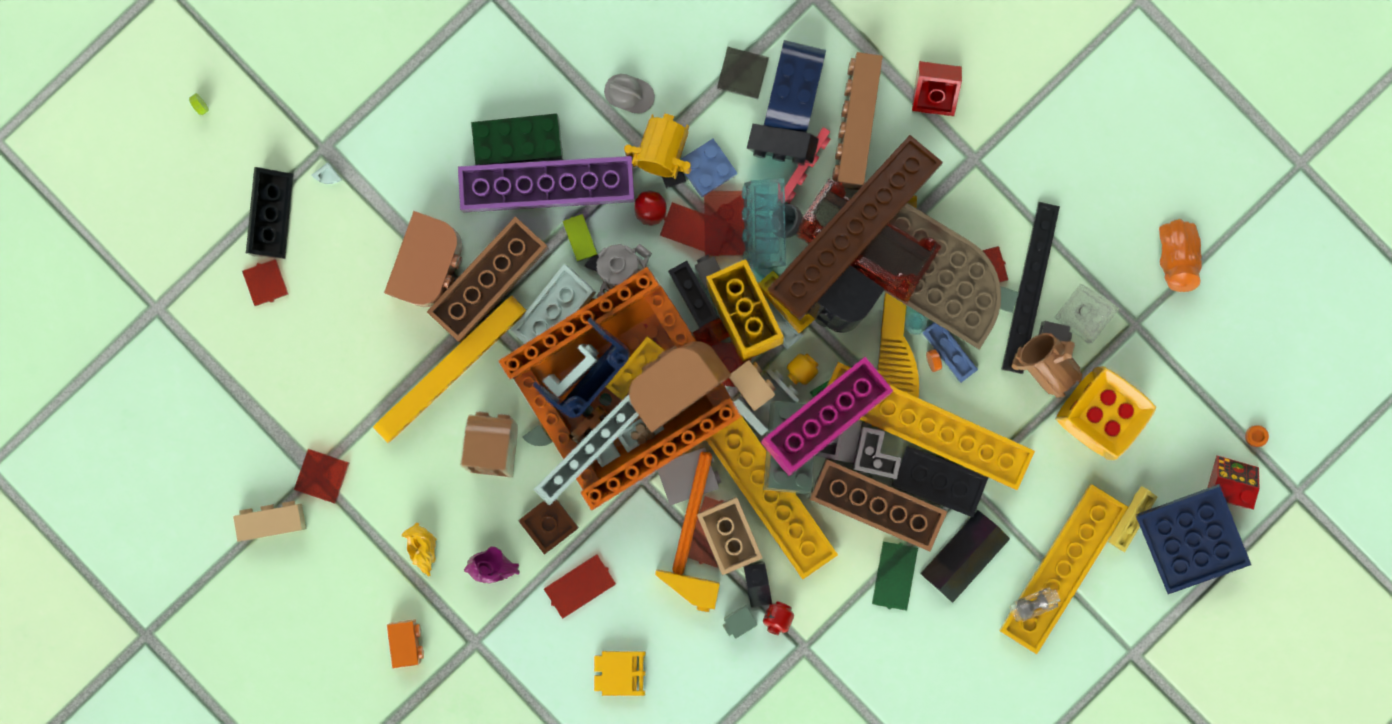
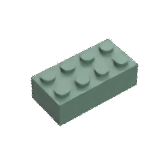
M782 401L772 402L769 410L768 434L806 404ZM766 449L763 490L800 494L810 493L812 489L814 457L792 475L788 476Z

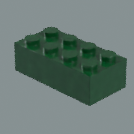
M557 113L471 122L475 165L563 160L560 121Z

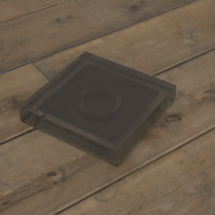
M727 47L717 89L758 100L769 57Z

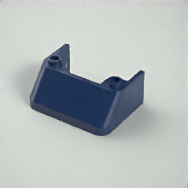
M589 318L587 321L612 345L570 394L562 401L536 381L532 384L547 402L571 418L580 416L630 357L629 348L592 318Z

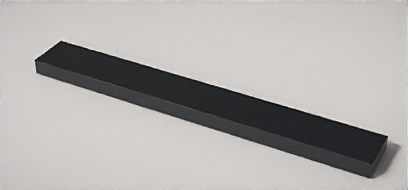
M1038 202L1001 370L1018 374L1024 373V370H1014L1012 363L1018 348H1023L1032 337L1060 206Z

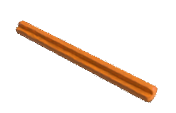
M702 451L699 456L672 568L675 574L682 575L685 571L698 518L697 514L699 513L712 460V455L709 452Z

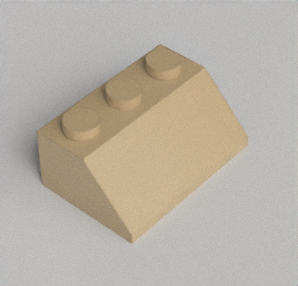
M733 497L697 514L722 575L762 559L737 497Z

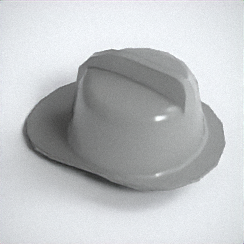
M627 74L612 76L608 79L604 88L605 98L611 105L631 113H644L654 103L655 94L650 84Z

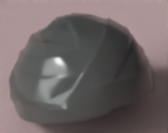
M788 203L779 206L774 211L771 225L775 235L779 238H790L799 233L803 225V215L797 206Z

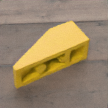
M656 569L655 576L692 605L697 606V610L709 612L710 609L715 610L720 582Z

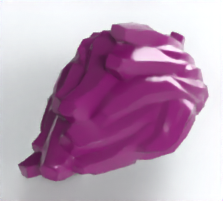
M494 546L471 556L464 569V572L468 573L475 581L488 584L503 581L514 574L519 575L520 573L518 570L519 563H512L504 556L500 549Z

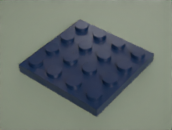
M1219 484L1136 514L1137 521L1168 595L1252 565Z

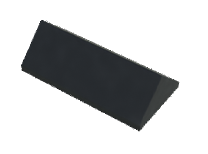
M254 167L246 254L256 257L285 259L293 184L292 173Z
M977 510L974 516L962 526L920 574L953 603L1010 538L998 525Z

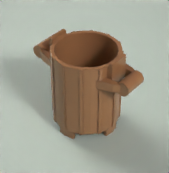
M1052 333L1037 335L1029 340L1023 348L1019 347L1012 363L1014 370H1028L1040 386L1049 395L1052 394L1056 398L1065 396L1064 392L1068 391L1076 381L1080 383L1083 375L1080 372V366L1072 358L1075 343L1071 341L1061 342Z

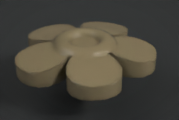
M638 423L635 426L636 431L631 432V438L637 440L638 444H645L646 438L652 440L655 437L654 431L651 433L643 423Z

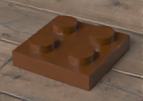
M557 498L550 505L542 501L518 520L544 555L579 528Z

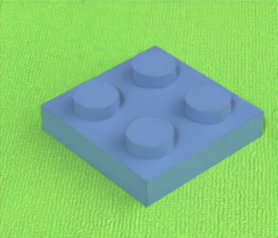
M711 139L680 159L690 162L691 172L685 175L701 198L737 175V171L714 139Z

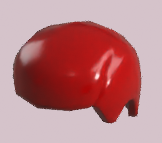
M651 190L642 192L635 200V216L644 225L653 226L659 224L666 216L667 206L665 198L659 192Z

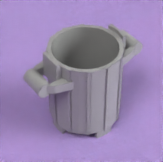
M622 244L610 245L608 248H604L599 253V258L596 262L597 273L603 280L600 292L596 297L598 298L605 294V289L608 292L646 268L652 253L641 244L634 249ZM637 252L638 254H640V255H641L642 257H644L645 259H644V260L640 259L638 256H636L635 253Z

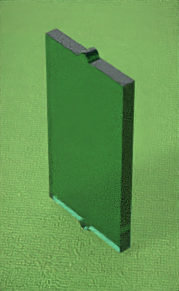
M883 541L872 599L873 605L884 606L889 610L895 608L907 611L918 552L917 547L903 545L901 542L896 544Z

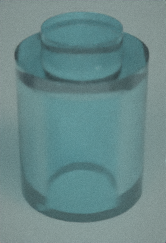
M917 311L909 313L905 318L907 331L914 335L923 333L927 327L925 316Z

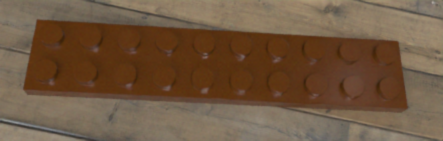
M909 135L767 289V293L801 320L942 166L943 161Z

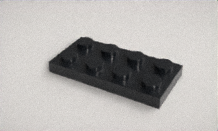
M907 445L900 462L897 479L893 480L891 486L973 517L989 477Z

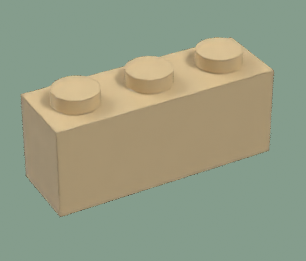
M295 501L283 502L280 508H274V504L261 506V511L253 512L252 508L239 510L240 515L233 516L237 542L306 529L302 504L295 505Z

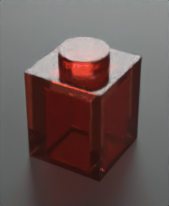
M720 318L692 332L696 341L706 343L710 347L730 337Z

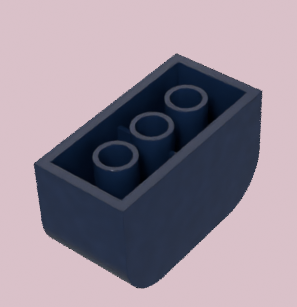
M784 40L765 117V126L807 133L825 59V49Z

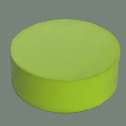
M197 93L189 97L191 106L199 115H204L209 111L206 103Z

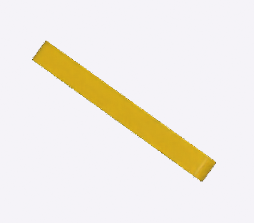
M513 295L507 298L373 426L375 431L387 443L391 442L520 320L527 310Z

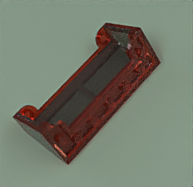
M830 178L802 217L796 237L809 244L850 200L845 196L846 191L841 183ZM889 223L851 266L880 285L885 291L907 304L942 246L933 238H922L919 241Z

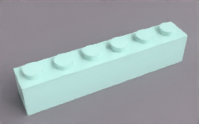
M629 394L534 489L548 505L639 416L630 402Z

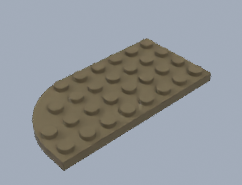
M908 203L851 264L855 269L884 288V292L979 350L998 318L1001 305V288L997 272L990 259L974 243Z

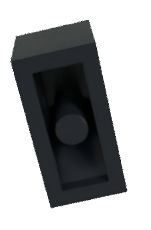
M762 561L743 566L751 608L772 604L765 562Z

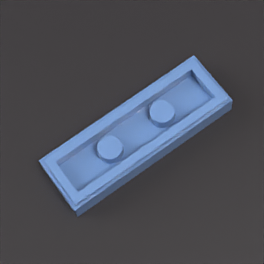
M933 322L921 331L960 383L978 370L948 330Z

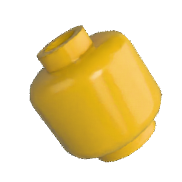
M799 353L787 365V370L790 372L787 376L796 385L799 382L802 385H807L819 373L817 368L819 364L808 353L805 355Z

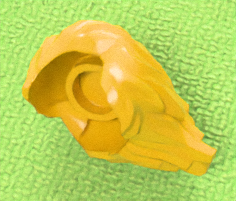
M415 523L412 527L405 530L401 536L407 538V552L413 561L412 564L417 565L429 577L431 576V565L436 560L435 541L437 539L426 528L419 526V523Z

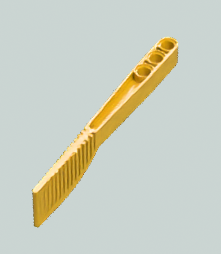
M914 195L908 202V204L917 208V195ZM885 292L877 371L889 385L919 398L917 364L913 352L903 336L907 305Z

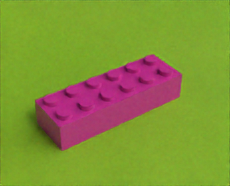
M864 357L764 437L761 443L786 474L790 476L882 402L894 390L869 360Z

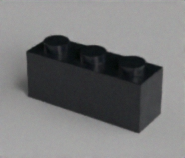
M753 123L747 149L753 152V156L765 159L766 156H772L773 160L785 162V159L792 160L794 164L804 166L805 163L813 164L819 138L811 133Z
M687 260L668 270L699 329L719 318Z

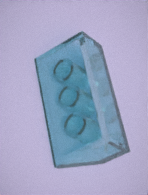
M784 178L746 182L741 192L744 199L742 219L744 220L745 227L742 233V239L745 242L743 260H747L751 269H773L786 266Z

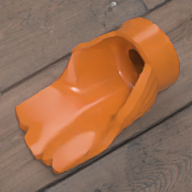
M1178 219L1171 221L1170 224L1166 223L1160 226L1159 235L1162 253L1159 262L1165 273L1164 278L1168 287L1177 292H1189L1196 289L1200 285L1199 273L1202 269L1201 240L1196 225Z

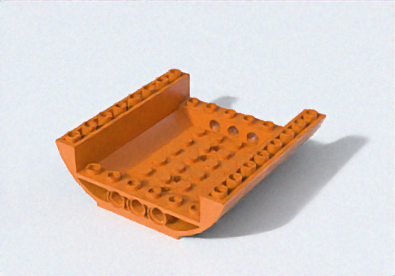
M648 267L498 361L510 380L514 379L563 459L578 445L569 435L586 417L583 414L575 418L568 417L547 402L532 384L536 381L554 394L543 383V380L548 375L555 374L562 381L586 358L578 349L580 344H591L599 352L597 357L599 359L602 357L612 343L606 340L587 321L589 318H592L624 343L630 350V356L647 336L663 348L664 351L674 346L679 348L689 342L696 341L675 305ZM582 378L578 380L563 396H560L558 398L563 401L576 387V385L582 380ZM724 384L718 385L663 426L665 429L656 434L652 440H647L645 444H640L629 452L626 451L617 437L613 444L621 456L603 467L595 459L576 478L583 489L580 493L591 511L741 418ZM605 387L590 405L593 407V410L600 405L608 415L622 400ZM604 393H608L612 397V402L608 406H604L600 402V397ZM638 416L631 424L639 420L641 417Z

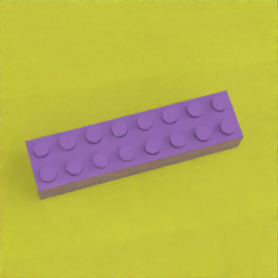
M632 156L458 166L460 210L463 213L635 202Z

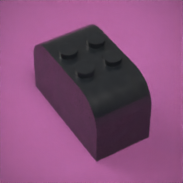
M850 265L806 315H811L822 327H828L835 332L846 333L855 329L868 315L885 289Z

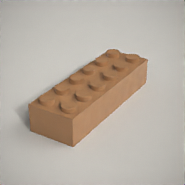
M857 52L855 58H851L847 75H851V79H848L844 96H848V100L844 101L841 117H845V120L841 122L838 138H841L842 141L841 144L838 143L835 153V159L839 161L838 165H835V168H833L832 181H835V187L859 190L864 185L883 58L881 55Z
M515 216L429 308L427 313L458 342H462L541 258L549 247Z
M825 459L808 498L931 552L947 514V511L827 459Z

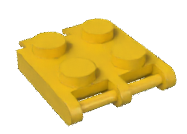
M602 651V655H595L594 671L602 672V675H594V691H602V696H644L643 676H645V671H643V656H646V651ZM637 656H639V671H637ZM637 676H639V690H637Z

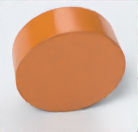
M935 349L927 351L926 358L932 372L941 370L942 361L939 353Z
M1255 425L1247 429L1245 439L1250 446L1262 447L1268 442L1269 434L1264 427Z

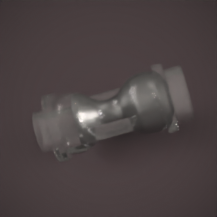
M1048 587L1014 601V604L1010 605V610L1016 622L1020 620L1024 622L1057 608L1060 598L1055 589L1052 590Z

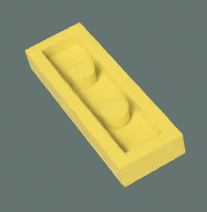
M1141 486L1108 542L1125 552L1140 528L1136 514L1151 509L1157 496Z

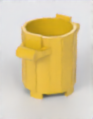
M664 113L663 118L654 117L652 114L640 147H634L630 144L625 145V155L632 156L633 167L637 165L640 169L656 176H674V179H676L678 171L689 174L691 172L690 162L680 160L689 134V125L684 127L673 121L674 116Z

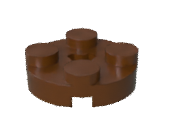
M599 405L580 423L569 437L579 444L607 416L605 410Z

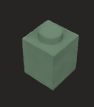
M747 605L724 618L726 623L723 624L729 636L733 634L735 639L758 626Z

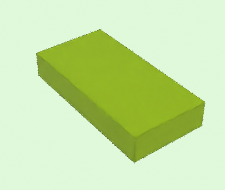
M583 214L562 221L577 262L598 255Z

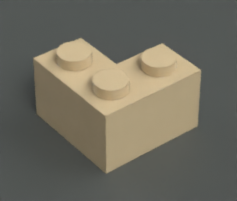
M748 360L732 372V376L729 379L751 409L755 411L775 396L773 391L776 388L769 379L765 381L760 374L763 371L759 365Z

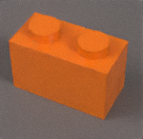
M416 619L387 624L392 668L419 665L421 659H424L423 646H419L418 637H421L420 624H416Z

